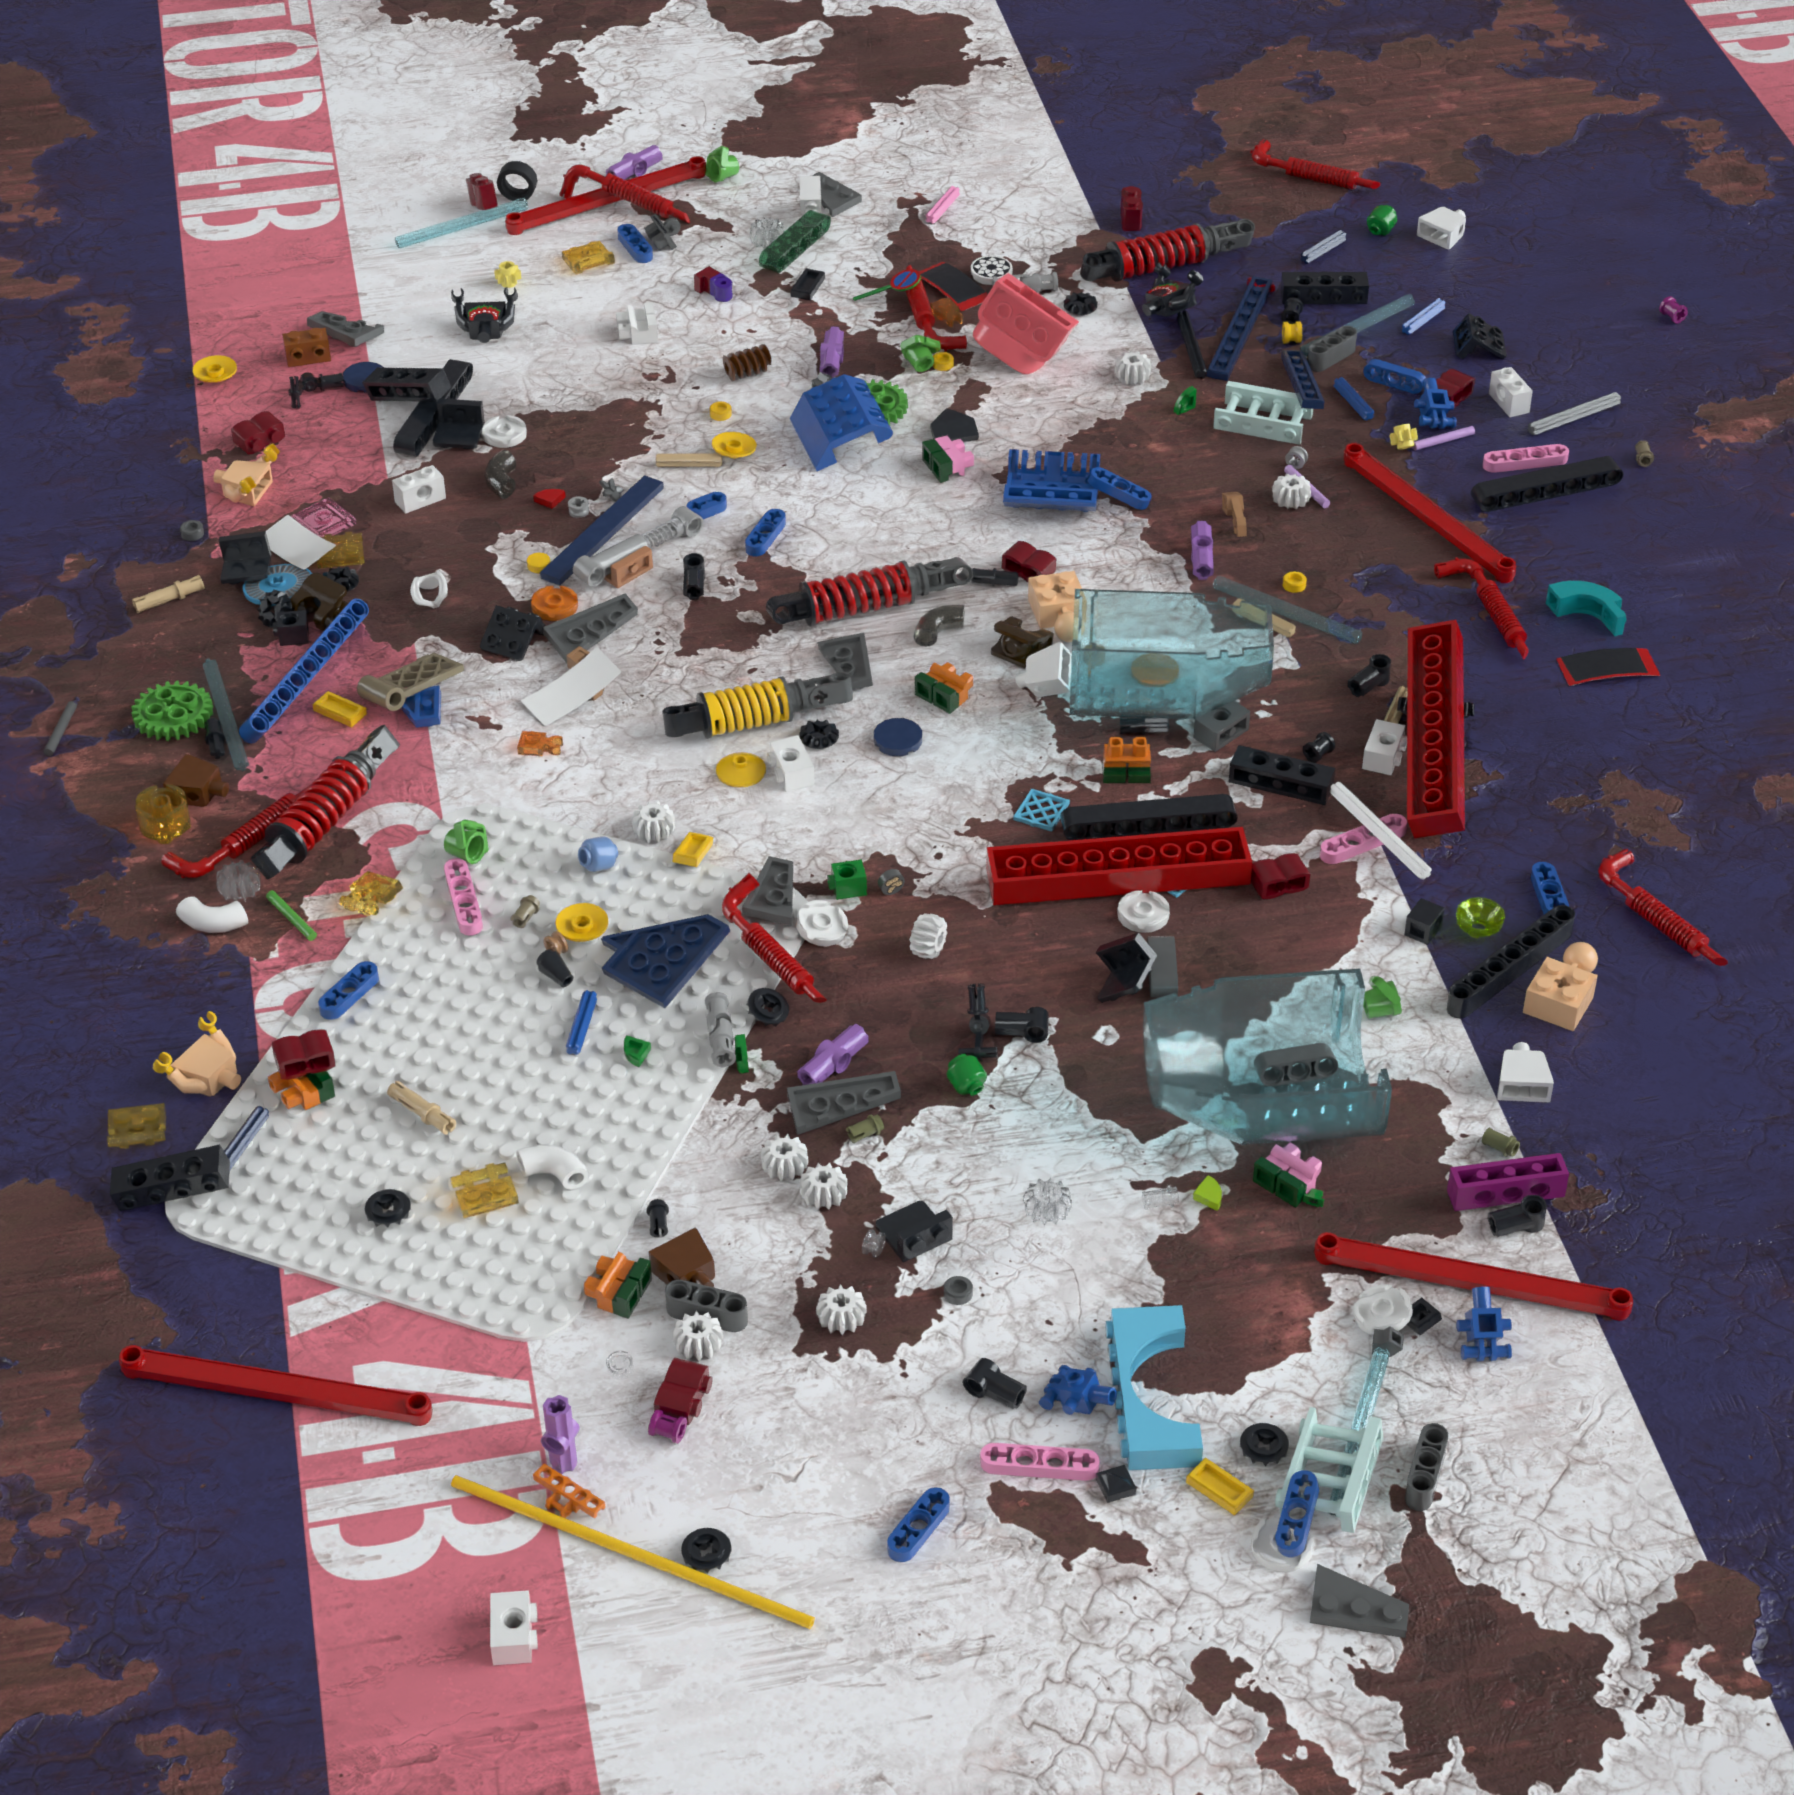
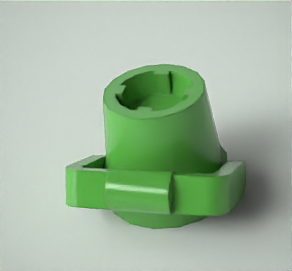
M720 146L707 156L705 174L713 182L723 181L726 178L737 175L739 172L738 160L734 155H728L729 148Z
M914 335L902 341L900 348L904 358L909 361L913 368L918 372H924L933 366L934 358L932 354L940 351L941 345L940 341L921 335Z
M466 819L454 823V829L448 831L444 839L445 851L463 859L466 863H478L489 850L485 826L476 821Z
M1371 976L1368 983L1372 989L1361 993L1362 1004L1367 1018L1400 1015L1402 1013L1401 998L1398 995L1394 982L1392 980L1386 982L1379 976Z

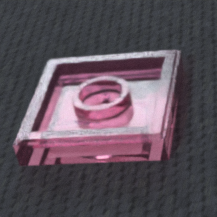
M329 497L291 516L302 526L325 540L356 525V518Z

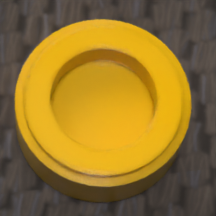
M938 352L933 355L934 364L932 367L934 369L947 371L953 368L954 357L950 353Z
M715 402L709 407L710 417L716 421H724L732 416L731 405L727 402Z
M533 553L527 558L528 570L537 574L550 563V557L545 553Z
M1289 572L1284 575L1282 586L1288 592H1302L1306 588L1307 578L1300 572Z

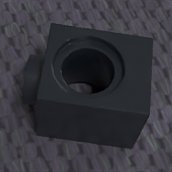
M306 610L277 613V622L273 623L274 637H279L280 646L309 644V626Z
M1421 898L1407 915L1404 936L1428 945L1442 927L1445 908Z

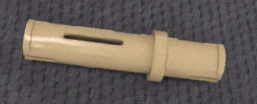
M197 575L182 582L179 580L175 581L174 585L134 598L132 602L136 612L140 613L177 598L180 600L184 599L185 595L203 590L205 587L200 575Z
M395 1081V1084L392 1083L388 1087L387 1094L420 1116L421 1121L426 1125H433L445 1135L448 1134V1131L451 1133L455 1129L456 1120L442 1112L436 1103H429L423 1097L404 1086L400 1081Z

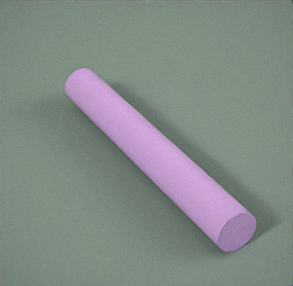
M1473 426L1418 440L1414 442L1413 449L1416 451L1474 435L1475 429Z
M1287 465L1284 469V472L1289 475L1296 474L1298 477L1302 476L1291 465ZM1310 483L1311 497L1323 508H1327L1330 505V501Z

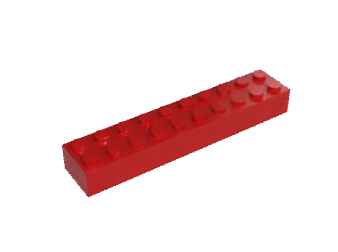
M1457 620L1408 628L1407 821L1414 838L1465 831L1463 637Z
M1243 827L987 847L986 871L993 905L1126 895L1142 890V893H1149V891L1164 892L1250 885L1252 858Z

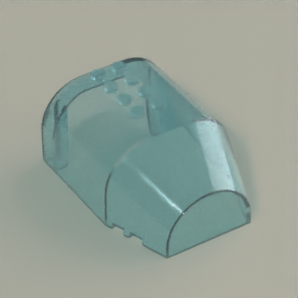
M1075 589L1070 715L1194 720L1270 685L1274 655L1271 605L1241 600L1240 606L1226 604L1225 597H1219L1218 602L1206 601L1205 594Z
M1361 969L1223 977L1214 980V986L1202 989L1199 985L1194 986L1191 989V993L1180 997L1173 993L1144 1002L1143 1041L1149 1093L1154 1107L1240 1145L1383 1135L1388 1123L1392 1087L1387 1068L1381 1069V1073H1378L1377 1086L1369 1085V1074L1366 1073L1361 1046V1019L1365 995V985ZM1325 1043L1331 1048L1339 1064L1337 1072L1328 1078L1279 1086H1266L1261 1082L1254 1068V1059L1258 1054L1265 1051Z

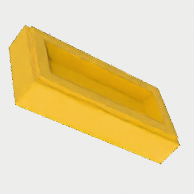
M329 691L312 704L313 711L351 728L367 715L366 707Z
M689 832L673 853L672 862L697 867L712 847L713 837Z
M1206 1457L1186 1476L1187 1484L1234 1516L1254 1497V1490Z

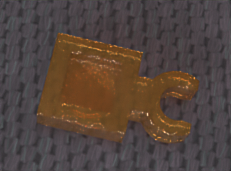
M949 297L930 303L933 314L940 321L946 319L947 325L953 327V321L963 324V314L959 312V307Z
M522 731L517 746L518 755L543 756L544 752L560 755L563 737L555 735L548 738L547 733Z

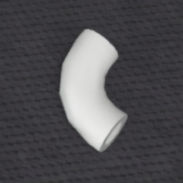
M187 897L176 908L177 916L184 923L195 930L207 933L228 932L248 924L247 914L238 901L221 907H210L202 904L196 897Z
M537 1145L516 1151L517 1161L524 1177L539 1173L553 1174L559 1178L566 1189L570 1190L582 1187L589 1179V1173L578 1157L558 1146Z

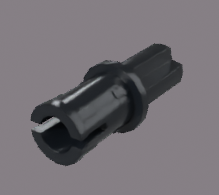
M972 568L973 577L971 583L992 584L994 587L995 584L1011 586L1018 584L1019 575L1017 572L999 571L997 568L993 570Z
M1142 715V718H1120V734L1143 733L1145 735V733L1168 732L1169 719L1167 717L1145 718V715Z
M210 718L205 722L207 733L205 741L209 745L210 755L214 756L215 759H220V756L225 755L223 744L225 742V735L221 732L220 721L216 718Z

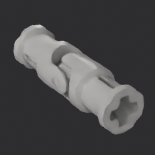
M1057 272L1047 275H1039V273H1034L1032 276L1027 274L1012 275L1017 279L1021 277L1020 281L1036 292L1048 289L1058 291ZM993 276V286L998 279H1000L997 278V276Z
M711 993L705 998V1005L709 1012L707 1014L709 1043L713 1048L711 1058L713 1064L717 1067L731 1066L736 1060L734 1050H732L734 1038L731 1015L727 1011L729 1001L724 993Z

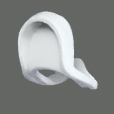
M437 570L432 574L415 577L410 591L412 599L417 605L437 608L447 596L448 586L442 572ZM439 586V593L435 601H428L422 598L419 587L422 589H434Z

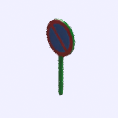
M914 269L903 270L893 276L890 285L855 296L853 300L857 301L891 288L896 291L909 290L920 282L921 274Z

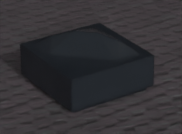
M1421 1297L1412 1304L1413 1313L1406 1325L1420 1336L1442 1320L1441 1312Z
M1125 1465L1096 1473V1481L1107 1503L1136 1495V1486Z

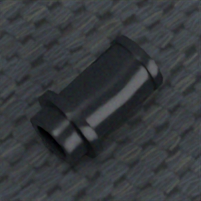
M652 1200L646 1208V1212L650 1217V1235L657 1238L660 1237L659 1229H661L662 1237H664L668 1233L666 1215L669 1213V1207L664 1200Z

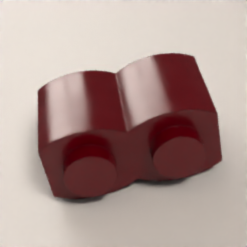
M481 173L469 175L470 178H466L470 204L477 206L479 210L498 207L493 180L488 179V177L483 176Z
M1128 186L1124 187L1121 191L1120 216L1122 218L1121 226L1124 231H1140L1142 228V192L1138 187Z
M1449 369L1443 372L1440 378L1436 379L1438 389L1447 390L1449 401L1454 402L1455 409L1461 401L1466 400L1473 393L1475 378L1455 369Z
M269 411L260 412L250 420L241 421L231 428L233 442L247 454L261 451L266 445L276 444L285 437L283 423Z
M1017 541L1002 555L1001 568L1004 571L1017 572L1019 577L1028 582L1029 577L1054 574L1056 572L1057 559L1047 551L1037 550L1027 542Z
M1289 853L1283 854L1276 859H1263L1252 864L1251 883L1261 899H1273L1284 893L1293 894L1309 888L1311 874L1298 854Z
M311 1030L300 1036H286L272 1042L275 1063L280 1078L283 1080L299 1078L307 1073L328 1071L336 1066L334 1051L326 1030Z
M674 1358L655 1397L654 1411L659 1409L665 1415L674 1418L684 1417L687 1419V1425H690L693 1418H697L700 1415L702 1409L701 1399L704 1393L708 1394L712 1387L713 1378L709 1376V1366Z

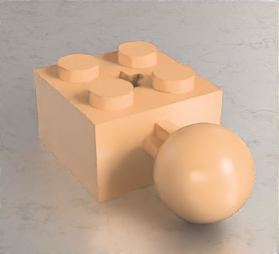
M1075 571L1029 577L1028 601L1039 628L1054 627L1057 637L1064 642L1079 640L1085 631L1084 622H1086L1087 599Z
M1576 942L1565 950L1563 962L1546 957L1527 988L1523 1013L1574 1031L1594 997L1598 976L1591 973L1596 968L1598 962L1595 949L1588 943Z

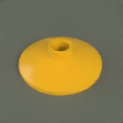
M222 355L205 357L193 366L194 376L200 381L210 383L227 380L237 371L236 362L232 358Z
M724 432L712 439L714 451L733 459L751 455L755 452L757 446L756 441L751 436L740 432Z
M738 752L723 757L716 766V774L718 779L728 786L749 787L757 784L764 778L766 765L757 755Z
M577 903L564 908L557 915L555 924L557 931L565 939L585 942L601 936L606 931L609 921L607 913L601 907L590 903Z

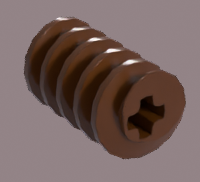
M761 344L759 348L754 346L751 350L747 348L743 352L737 351L735 354L723 355V366L732 382L735 381V374H737L739 379H743V372L750 377L752 369L758 375L759 367L765 373L767 372V365L772 363L770 352L765 344Z

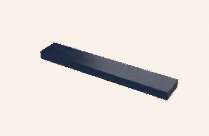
M1282 350L1281 359L1301 408L1324 409L1325 401L1304 352L1301 350Z

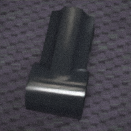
M691 553L683 559V595L687 596L690 600H698L700 596L704 595V580L706 578L704 557L698 553Z
M1384 654L1373 655L1369 660V665L1348 680L1347 687L1351 690V693L1359 698L1366 695L1376 686L1387 685L1390 680L1391 659Z
M1031 1007L1025 1013L996 1012L995 1035L1024 1036L1027 1041L1032 1043H1041L1047 1039L1049 1013L1046 1009Z
M1528 1195L1522 1199L1521 1204L1489 1212L1487 1219L1493 1236L1499 1237L1521 1230L1530 1233L1541 1231L1545 1225L1547 1204L1538 1195Z
M987 1358L979 1359L962 1381L965 1390L972 1396L982 1398L986 1395L1011 1409H1017L1021 1405L1027 1392L1026 1385L1001 1373L996 1363Z

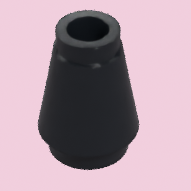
M548 949L537 958L536 964L541 973L561 987H567L571 984L574 976L559 952Z

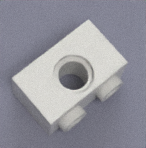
M800 176L801 214H805V216L813 217L821 214L820 176Z
M1512 367L1492 371L1489 394L1509 417L1529 413L1532 398L1531 388Z
M433 465L392 480L395 503L405 514L446 499L444 477Z
M1376 719L1364 749L1362 769L1392 775L1394 767H1399L1402 758V752L1400 751H1405L1407 746V736H1404L1405 725Z
M799 735L771 741L770 752L767 753L768 763L770 767H774L776 780L778 783H782L785 791L813 786L814 766Z
M529 1590L490 1593V1648L493 1666L532 1663V1650L538 1649L537 1630H532V1623L537 1622V1604L530 1602Z

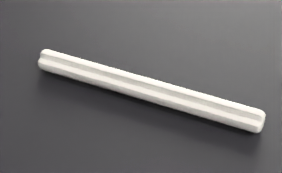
M1341 782L1331 785L1330 793L1418 878L1424 880L1431 875V868Z

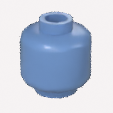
M605 836L586 839L578 850L580 864L590 872L612 868L618 857L617 846Z

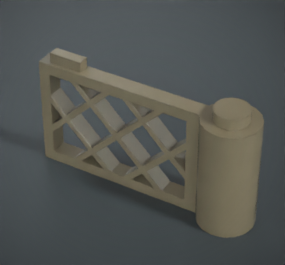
M434 652L430 655L422 656L416 659V661L382 677L376 678L371 675L362 677L357 685V693L365 700L388 710L397 711L403 706L405 698L463 672L464 666L459 662Z

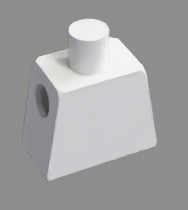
M1440 207L1420 216L1418 219L1417 236L1449 250L1464 234L1465 213L1460 209L1452 211L1448 208Z
M1060 641L1028 656L1026 659V672L1017 674L1015 677L1018 687H1028L1037 697L1071 692L1073 655Z
M1524 1042L1516 1043L1513 1046V1050L1504 1051L1497 1100L1550 1102L1554 1082L1545 1054L1542 1051H1531L1529 1045Z

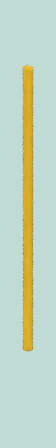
M455 1475L452 1479L451 1486L805 1628L811 1629L814 1624L815 1617L458 1475Z

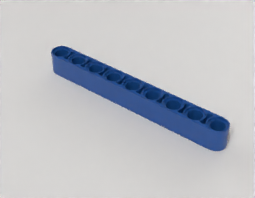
M353 599L344 607L241 725L239 734L245 742H257L271 728L369 613V608L363 600Z

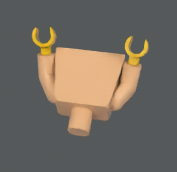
M274 444L268 445L263 451L264 455L257 461L236 460L233 461L226 471H215L214 482L222 484L223 495L226 498H229L234 503L241 502L250 506L257 504L273 482L270 464L276 461L277 455L280 453Z
M208 1011L206 1014L211 1023H206L202 1017L198 1020V1027L202 1031H209L211 1035L204 1034L173 1063L172 1057L166 1052L160 1053L159 1060L156 1059L153 1063V1070L155 1072L166 1073V1077L185 1094L201 1093L207 1096H214L224 1086L235 1090L241 1082V1076L236 1074V1055L221 1029L217 1030L215 1027L217 1017L211 1011Z

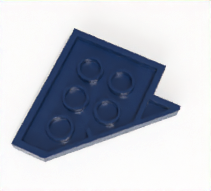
M706 914L603 936L601 938L603 945L615 951V953L604 964L602 971L608 977L659 1006L666 1008L730 933L729 925Z

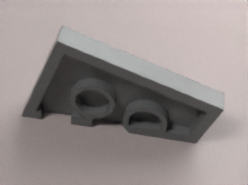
M821 172L812 175L820 176L821 205L824 209L827 208L832 218L862 202V195Z
M324 311L307 318V326L311 328H326L327 335L332 336L333 339L343 341L352 347H357L384 333V325L376 324L375 327L366 325V321L363 320L346 321V316Z
M864 633L817 642L820 652L836 673L846 672L851 675L852 690L873 686Z
M768 857L757 878L760 886L753 890L746 898L742 906V915L792 926L793 861Z
M1317 1564L1310 1623L1406 1638L1409 1613L1408 1603Z

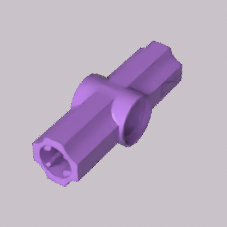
M652 145L636 154L626 153L620 162L606 169V175L611 173L624 180L633 175L637 177L642 176L646 173L647 168L663 159L662 153L656 145Z
M831 327L825 332L824 343H821L820 372L828 374L833 378L839 374L840 363H843L844 332L839 327Z
M1197 521L1196 524L1191 526L1193 575L1198 577L1199 580H1207L1214 573L1211 526L1206 521Z
M858 1024L850 1025L833 1041L829 1039L824 1040L818 1046L815 1056L798 1070V1078L802 1084L821 1083L833 1072L842 1073L848 1067L851 1057L868 1043V1035L863 1027Z
M557 1395L553 1398H547L543 1404L546 1432L541 1438V1444L549 1453L552 1469L563 1474L567 1471H573L577 1465L575 1437L580 1427L572 1418L568 1398Z

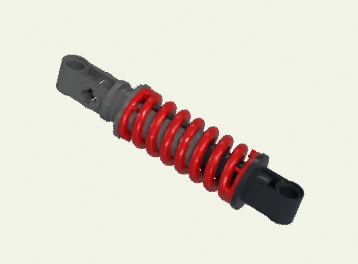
M1248 219L1222 223L1216 226L1209 225L1205 228L1199 223H1194L1184 227V229L1167 230L1164 233L1158 232L1154 235H1146L1143 238L1136 237L1133 240L1111 241L1107 243L1105 250L1084 255L1080 276L1086 281H1094L1111 276L1115 282H1119L1122 279H1126L1125 277L1131 278L1134 273L1138 276H1141L1144 271L1150 274L1158 263L1162 267L1166 264L1169 269H1172L1175 264L1181 267L1185 262L1187 264L1204 263L1208 259L1209 254L1216 255L1222 251L1226 252L1249 246L1254 234L1255 224Z
M959 557L932 561L924 565L920 562L911 567L903 560L895 565H885L882 569L875 567L869 572L861 570L857 575L851 572L846 577L837 575L833 580L825 578L821 583L817 580L800 582L798 592L771 597L766 603V611L778 624L805 619L808 626L811 627L824 621V619L831 621L833 618L832 609H834L836 616L841 619L845 615L844 607H846L850 616H854L857 613V608L862 613H867L869 605H871L873 610L878 611L881 608L882 602L886 608L892 607L893 600L900 606L914 604L916 595L925 596L931 591H941L949 587L969 583L973 577V570ZM963 567L961 573L956 575L957 570ZM784 606L780 613L775 614L779 607Z
M381 725L371 732L355 751L348 752L345 757H335L327 767V770H324L319 778L315 779L311 786L305 789L304 793L288 807V810L281 814L279 819L265 829V840L267 843L250 860L267 880L277 875L287 862L298 864L304 861L308 851L314 848L315 843L320 842L323 835H326L330 828L337 824L338 819H341L346 811L350 810L353 804L360 800L361 796L368 793V790L371 788V780L376 774V769L400 746V743L385 725Z

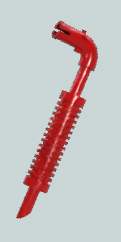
M1264 139L1260 140L1258 145L1251 150V156L1255 163L1264 167L1274 166L1286 169V175L1325 184L1328 183L1329 185L1332 184L1355 190L1356 186L1377 189L1381 185L1380 182L1360 178L1357 171L1343 170V168L1339 169V167L1304 159L1301 160L1295 157H1289L1288 161L1271 158L1270 155L1266 154L1271 148L1268 140L1265 142Z
M578 164L572 166L566 174H563L564 181L559 195L563 197L564 194L566 199L572 197L579 177L590 178L601 183L602 190L638 205L665 219L671 215L690 224L688 215L674 208L673 201L611 173H608L605 177L590 170L588 166Z
M909 265L906 270L912 269V266ZM922 279L915 287L905 290L916 325L921 330H924V337L940 341L941 349H944V352L952 349L967 348L966 335L943 337L938 336L935 330L932 329L935 318Z
M1455 557L1454 560L1434 564V573L1438 579L1464 572L1476 580L1479 585L1476 590L1477 595L1505 639V642L1509 647L1517 648L1522 658L1525 659L1529 651L1525 644L1527 634L1497 584L1492 580H1486L1483 575V568L1471 559H1458V557Z
M305 789L296 795L292 793L285 794L278 801H275L240 828L233 831L229 836H226L221 840L222 848L210 857H204L197 862H188L172 852H167L169 856L164 854L161 860L162 866L174 871L176 875H181V878H197L214 870V866L227 856L235 859L265 837V829L279 819L281 814L288 810V807L304 793Z
M1623 849L1619 853L1608 855V858H1603L1598 869L1600 879L1608 887H1614L1626 896L1625 904L1641 915L1642 918H1645L1646 921L1692 956L1696 957L1702 954L1715 965L1725 966L1728 964L1724 957L1708 946L1709 938L1641 886L1633 889L1619 878L1620 876L1616 872L1634 862V855L1631 851L1628 852L1629 849Z
M748 873L740 882L728 889L729 892L725 895L722 902V912L725 918L730 923H735L742 930V941L796 994L801 995L805 993L814 1002H826L827 999L813 986V976L759 923L754 922L750 924L741 916L742 913L737 906L743 902V899L760 886L758 881Z

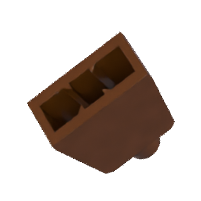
M189 754L184 755L163 783L166 801L172 804L204 807L208 805L214 795L226 797L229 792V784L221 781L219 768L216 765Z
M696 1227L649 1251L652 1273L666 1285L674 1280H684L714 1287V1283L711 1281L715 1278L714 1259Z

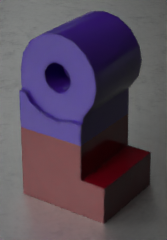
M710 266L694 274V291L700 294L705 291L714 296L715 300L719 302H727L733 298V282L724 274Z

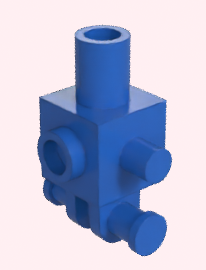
M1435 378L1425 379L1423 381L1424 393L1419 399L1414 401V407L1420 409L1419 425H1429L1430 428L1438 426L1439 429H1444L1445 427L1455 428L1457 423L1456 417L1446 418L1449 410L1454 409V402L1449 401L1447 390L1438 389Z
M1490 1287L1472 1288L1473 1308L1465 1312V1320H1457L1456 1322L1457 1331L1466 1332L1467 1343L1474 1342L1475 1345H1461L1462 1360L1476 1358L1477 1361H1484L1485 1357H1488L1489 1361H1496L1499 1357L1511 1359L1512 1348L1510 1344L1497 1346V1341L1503 1338V1331H1510L1512 1329L1511 1319H1502L1501 1308L1491 1307Z
M1061 1365L1058 1369L1059 1372L1052 1375L1049 1383L1044 1388L1045 1395L1039 1400V1405L1046 1410H1051L1056 1400L1061 1401L1062 1409L1066 1414L1072 1415L1074 1412L1090 1415L1097 1403L1114 1405L1117 1391L1114 1387L1100 1385L1096 1372L1092 1368L1080 1370L1070 1368L1067 1365Z

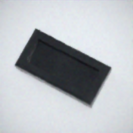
M805 268L791 289V297L811 301L825 280V272Z

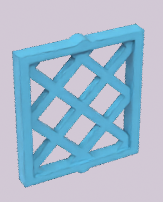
M1031 789L1013 816V820L1052 832L1060 820L1061 812L1069 806L1070 800L1051 793L1048 794ZM1036 796L1043 797L1044 799L1038 800ZM1052 800L1059 802V804L1054 805ZM1048 802L1050 806L1042 808L1040 803ZM1037 805L1039 809L1031 811L1029 806ZM1053 810L1055 814L1047 816L1045 811ZM1040 812L1042 813L1043 817L1035 818L1033 815ZM1029 815L1032 820L1024 818V816ZM1046 820L1047 824L1040 823V821Z

